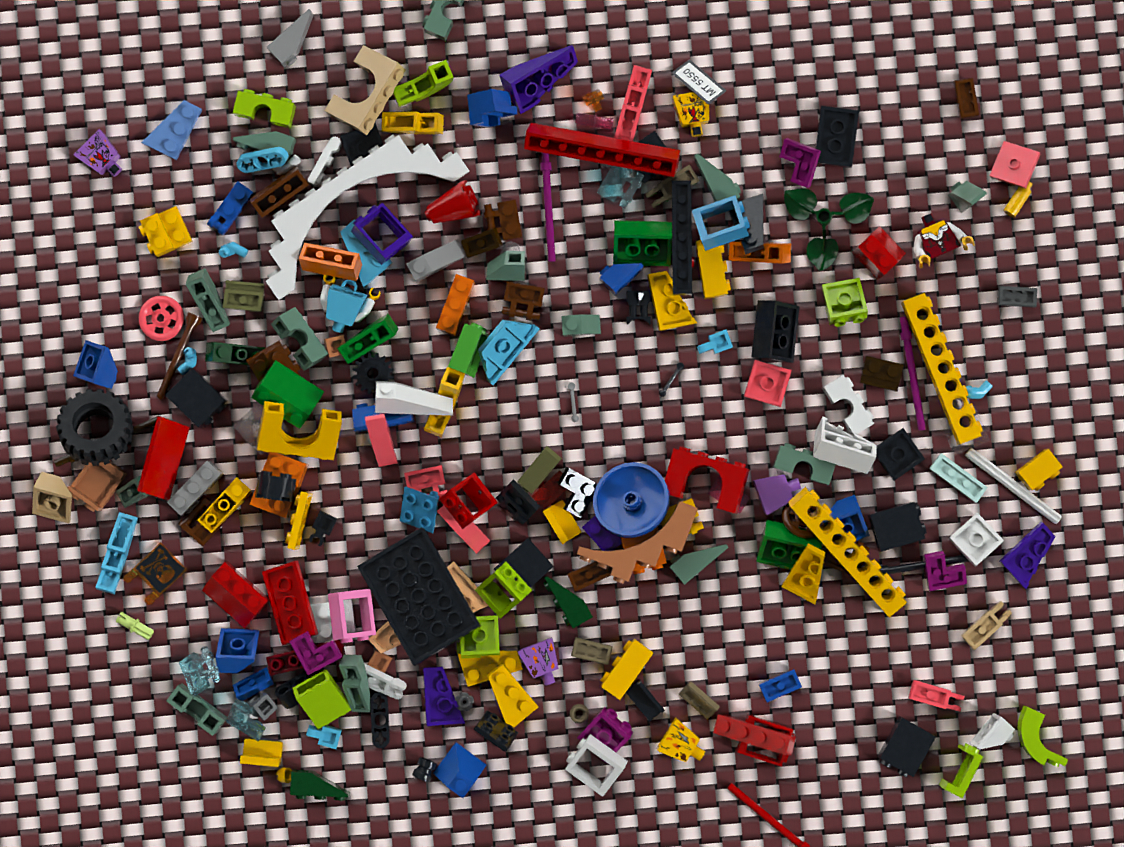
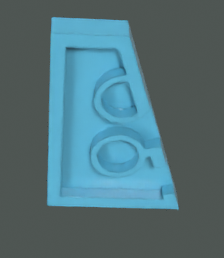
M354 219L340 233L347 250L359 253L362 268L359 278L365 288L393 262L389 259L381 265L351 232L354 226Z

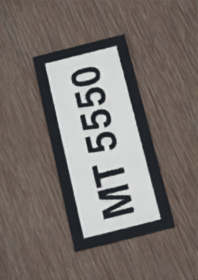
M690 59L672 72L676 78L708 105L727 91Z

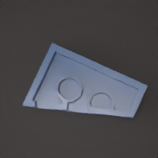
M184 100L141 143L177 161L202 109Z

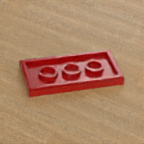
M157 416L139 481L138 492L169 501L190 427Z
M298 560L262 571L282 646L290 644L289 641L307 631L311 637L319 635Z

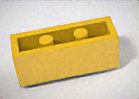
M701 240L696 241L695 247L704 299L727 296L731 288L729 279L725 278L727 263L726 260H722L721 254L724 253V245L705 251Z
M636 639L627 641L623 647L625 651L623 655L615 658L611 664L613 666L611 672L606 671L600 680L603 682L601 687L619 700H621L653 654V651Z

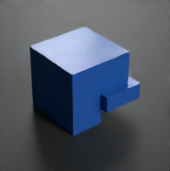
M489 89L467 95L470 125L487 128L501 125L500 117L503 118L517 114V107L511 106L510 92Z

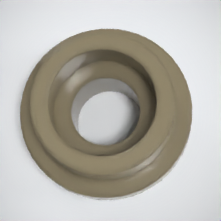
M576 704L570 710V717L575 723H583L589 717V710L583 704ZM577 710L583 711L581 717L576 716Z

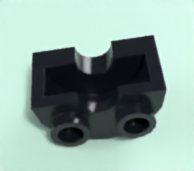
M261 471V474H258L255 497L288 502L294 501L296 479H292V474L280 473V477L272 476L273 472Z

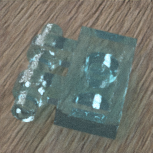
M612 166L597 193L612 202H615L618 196L621 197L622 200L619 206L626 209L628 203L632 202V196L636 189L642 185L641 181L644 175L638 172L635 178H632L630 174L633 169ZM626 181H628L631 185L627 192L624 193L621 190Z
M207 646L201 648L202 655L198 656L197 653L193 652L179 662L190 693L194 696L210 687L209 678H212L214 683L220 681V671L215 666L214 656ZM204 663H206L207 668H208V669L205 670V671H204V668H203V666H202Z

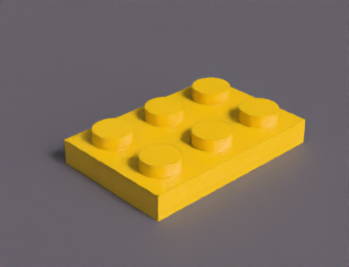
M301 491L296 496L294 505L297 506L295 514L292 513L290 525L293 526L291 532L287 533L285 540L289 549L298 550L300 548L313 493Z

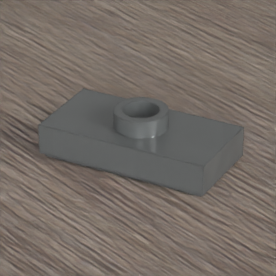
M998 286L997 305L1036 308L1038 288Z

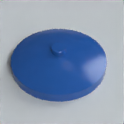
M636 462L620 464L609 470L599 480L593 495L594 512L601 525L610 533L625 538L643 536L654 530L665 518L670 504L669 489L661 474L649 465Z

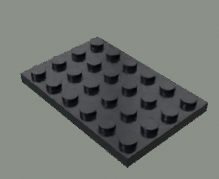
M422 527L357 566L414 666L481 626L427 531Z

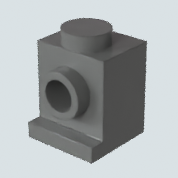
M262 692L256 693L244 704L253 716L259 717L263 721L278 709L269 695Z

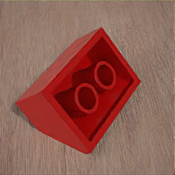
M224 562L202 589L207 596L244 629L270 601L263 592L229 562Z

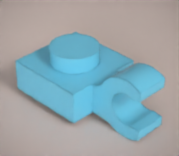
M727 329L709 335L708 339L710 342L697 346L699 354L713 349L714 354L733 348Z
M309 725L306 735L318 738L319 745L336 749L342 729L328 725L323 726L322 729H317L316 726Z

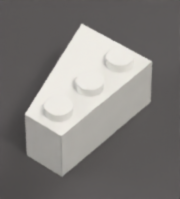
M823 416L815 431L813 457L868 474L876 459L877 445L857 434H854V436L843 431L844 427L840 425L836 427L828 423V419Z

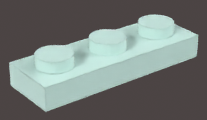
M942 453L939 454L929 468L975 503L978 502L988 488Z

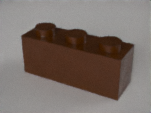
M296 165L252 196L250 202L263 218L309 185L308 180Z

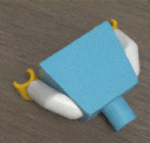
M324 275L325 285L322 288L320 302L323 311L326 313V318L334 321L332 330L342 333L345 325L352 326L354 322H360L369 315L375 304L374 300L380 297V291L377 296H372L371 292L374 288H371L369 298H367L366 294L336 285L335 277L331 281H327L328 275Z

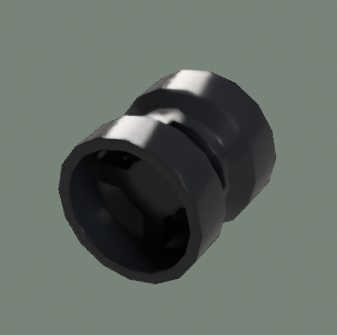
M419 757L417 762L419 766L414 769L412 775L420 780L430 782L432 777L431 771L435 770L437 763L427 758Z

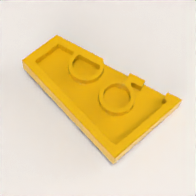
M667 271L647 275L659 331L697 323L681 296L673 295V281Z
M808 543L781 587L816 604L825 552Z
M500 650V655L481 656V658L461 659V654H458L468 687L488 681L487 675L501 663L510 673L523 669L517 650Z
M503 663L487 675L506 724L515 727L538 708L535 701Z

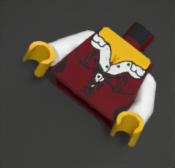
M932 213L921 217L925 228L917 232L918 235L915 237L913 251L919 261V268H923L922 263H927L930 267L931 259L961 246L960 243H962L964 250H968L966 244L971 243L974 246V240L950 222L942 220L936 223Z

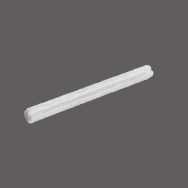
M970 448L966 452L965 456L1052 523L1057 524L1062 516L976 450Z

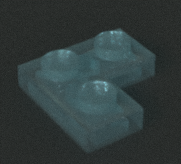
M236 699L226 722L259 742L266 727L258 720L250 718L253 708L248 703Z

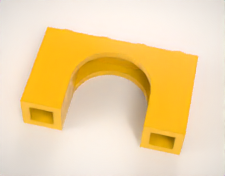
M264 401L257 437V450L284 455L313 457L322 460H334L342 424L341 411L322 409L318 429L308 437L294 438L287 435L281 428L284 404Z

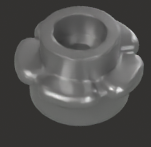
M462 692L455 698L460 711H469L473 707L474 698L467 692Z

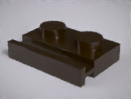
M866 356L859 383L898 392L904 364Z

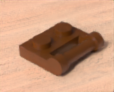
M205 495L200 498V502L184 520L181 519L178 523L201 546H205L229 519L228 517L212 533L200 522L192 529L189 526L191 522L206 506L209 508L212 504L211 500Z

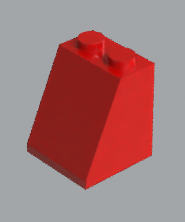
M880 226L852 252L877 280L891 270L906 254Z

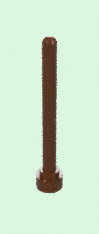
M190 312L187 314L186 329L157 393V398L160 400L165 397L194 327L197 328V325H200L203 319Z

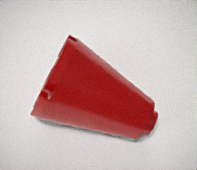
M467 180L461 181L427 206L425 215L429 222L432 221L435 224L480 215V210L476 211L475 207L479 205L475 193L470 185H465L468 182Z

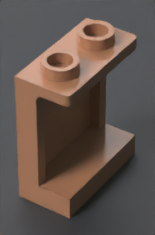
M111 461L104 465V462H101L99 466H93L89 462L67 488L72 497L76 500H83L86 503L84 506L93 512L95 510L101 511L128 473Z

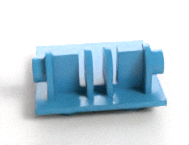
M405 486L400 521L417 528L422 527L426 531L434 533L439 500L438 492L431 491L428 495Z

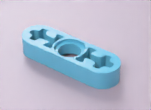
M274 147L244 153L239 157L236 165L240 171L250 173L281 167L286 163L289 155L284 148ZM258 157L265 158L267 163L260 162Z

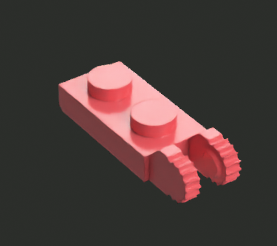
M913 680L908 696L912 700L961 712V707L955 704H948L949 698L954 697L957 700H964L965 696L953 693L951 690Z

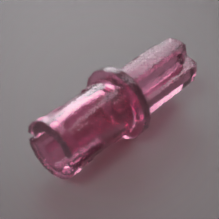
M577 113L575 123L579 125L591 126L593 129L597 127L612 130L614 118Z

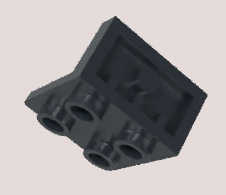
M488 710L474 728L476 732L504 752L510 748L518 735L513 726L506 724L495 713H491Z

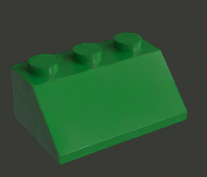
M614 220L613 264L641 263L643 266H670L672 222Z
M275 360L257 385L251 398L263 406L264 401L284 404L283 419L300 429L314 410L324 391Z
M767 520L762 533L756 562L791 570L808 543L821 549L822 542L818 537L801 538L795 536L783 523Z

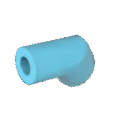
M230 242L220 247L219 255L226 258L237 254L245 258L249 250L235 242Z
M191 347L184 349L185 362L177 368L182 375H185L197 364V352Z
M985 381L979 388H972L971 385L966 386L968 391L967 397L969 399H981L993 386L988 381Z

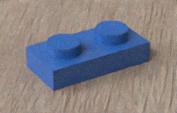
M266 667L233 684L236 698L241 702L274 685Z
M792 669L760 683L759 687L766 702H770L801 688L802 685L795 670Z

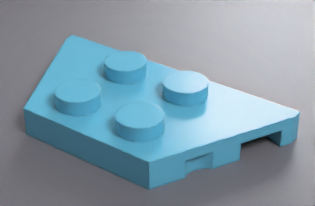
M502 320L478 349L487 380L490 384L494 385L538 332L539 327L534 324Z

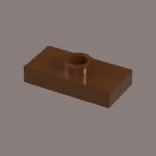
M973 78L955 80L953 84L959 119L979 116Z

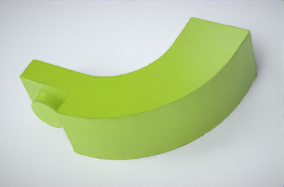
M444 60L431 65L421 76L396 86L393 95L398 107L427 98L449 85L454 77L447 61Z
M1023 706L1018 719L1017 729L1020 743L1025 752L1042 765H1045L1048 758L1047 763L1059 767V764L1066 766L1067 758L1049 751L1040 741L1039 730L1045 715L1027 706Z

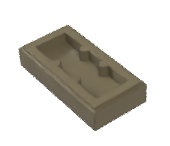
M575 637L571 656L609 665L613 646Z
M692 681L679 693L684 700L706 719H709L720 707Z

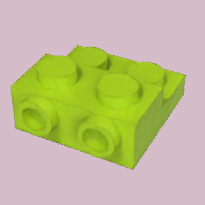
M860 278L822 284L829 325L834 324L835 327H840L848 321L861 323L867 318L868 309Z
M498 615L477 616L476 618L481 626L462 637L460 642H457V654H461V659L500 655Z

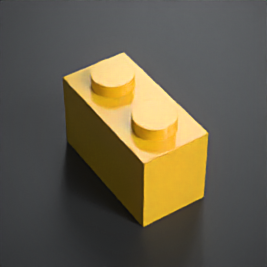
M1044 449L1015 471V474L1028 491H1037L1045 485V480L1048 478L1053 479L1059 475V470L1063 466L1049 449Z

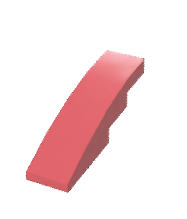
M637 65L633 66L614 138L633 141L652 69Z
M379 414L365 417L378 466L398 464L385 415Z

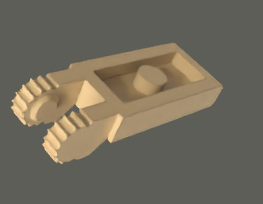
M1002 601L983 614L961 635L973 650H976L1011 616L1012 612L1010 610L1005 611L999 619L994 615L1003 607L1004 603Z

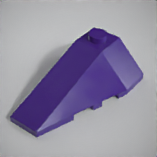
M570 45L518 64L499 76L504 91L510 92L511 102L517 107V111L522 114L536 106L541 101L539 98L546 91L549 92L553 88L552 85L559 78H563L578 63L574 47Z

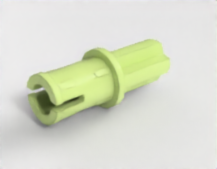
M121 612L119 614L120 617H117L116 623L128 628L131 633L135 632L147 640L152 637L154 631L140 623L139 619L135 620L124 612Z

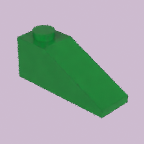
M387 313L337 349L349 364L395 336L399 328Z

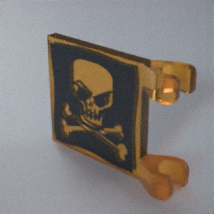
M160 542L123 577V580L126 583H131L139 575L153 590L144 600L148 605H152L187 569Z

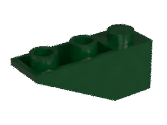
M209 342L206 344L205 362L249 366L246 359L264 350L265 347Z
M545 577L546 582H544L547 591L549 593L552 591L556 597L553 601L558 610L562 608L565 614L562 618L567 627L571 625L572 628H575L593 618L582 598L550 577Z
M293 770L291 772L290 795H295L296 799H306L307 796H314L316 800L334 797V800L343 801L345 797L348 798L350 796L349 791L313 770Z

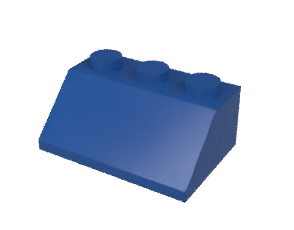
M368 403L356 405L357 409H352L354 431L358 433L368 431L365 417L384 414L389 427L414 422L413 414L375 413V405L368 406Z

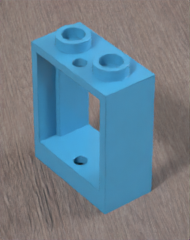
M736 195L692 210L705 251L749 236L747 228H750L747 216H742L745 209L742 201H737ZM735 209L740 224L708 235L704 219Z

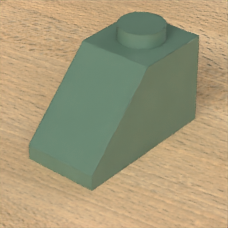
M580 314L561 316L563 337L601 334L600 315Z
M141 476L134 478L116 491L124 508L149 496L137 491Z

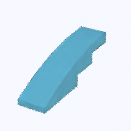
M119 512L106 547L107 552L95 587L97 590L115 595L138 517Z

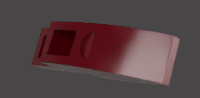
M341 639L334 640L342 656L346 655ZM328 642L316 644V647L318 648ZM294 650L266 657L270 676L304 668Z

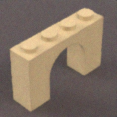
M363 45L354 62L361 69L375 76V87L372 94L366 100L359 103H351L333 95L324 111L334 119L367 135L373 128L379 114L383 111L389 97L392 96L398 82L403 78L406 69L398 62Z

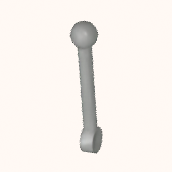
M571 382L568 384L573 414L571 420L577 422L579 417L576 415L575 384Z

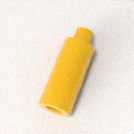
M1030 181L1026 189L1017 188L1003 210L1007 215L1013 218L1016 217L1032 192L1030 188L1033 184Z

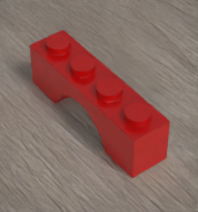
M718 714L713 731L714 734L783 755H792L796 740L794 735L760 727L724 714Z

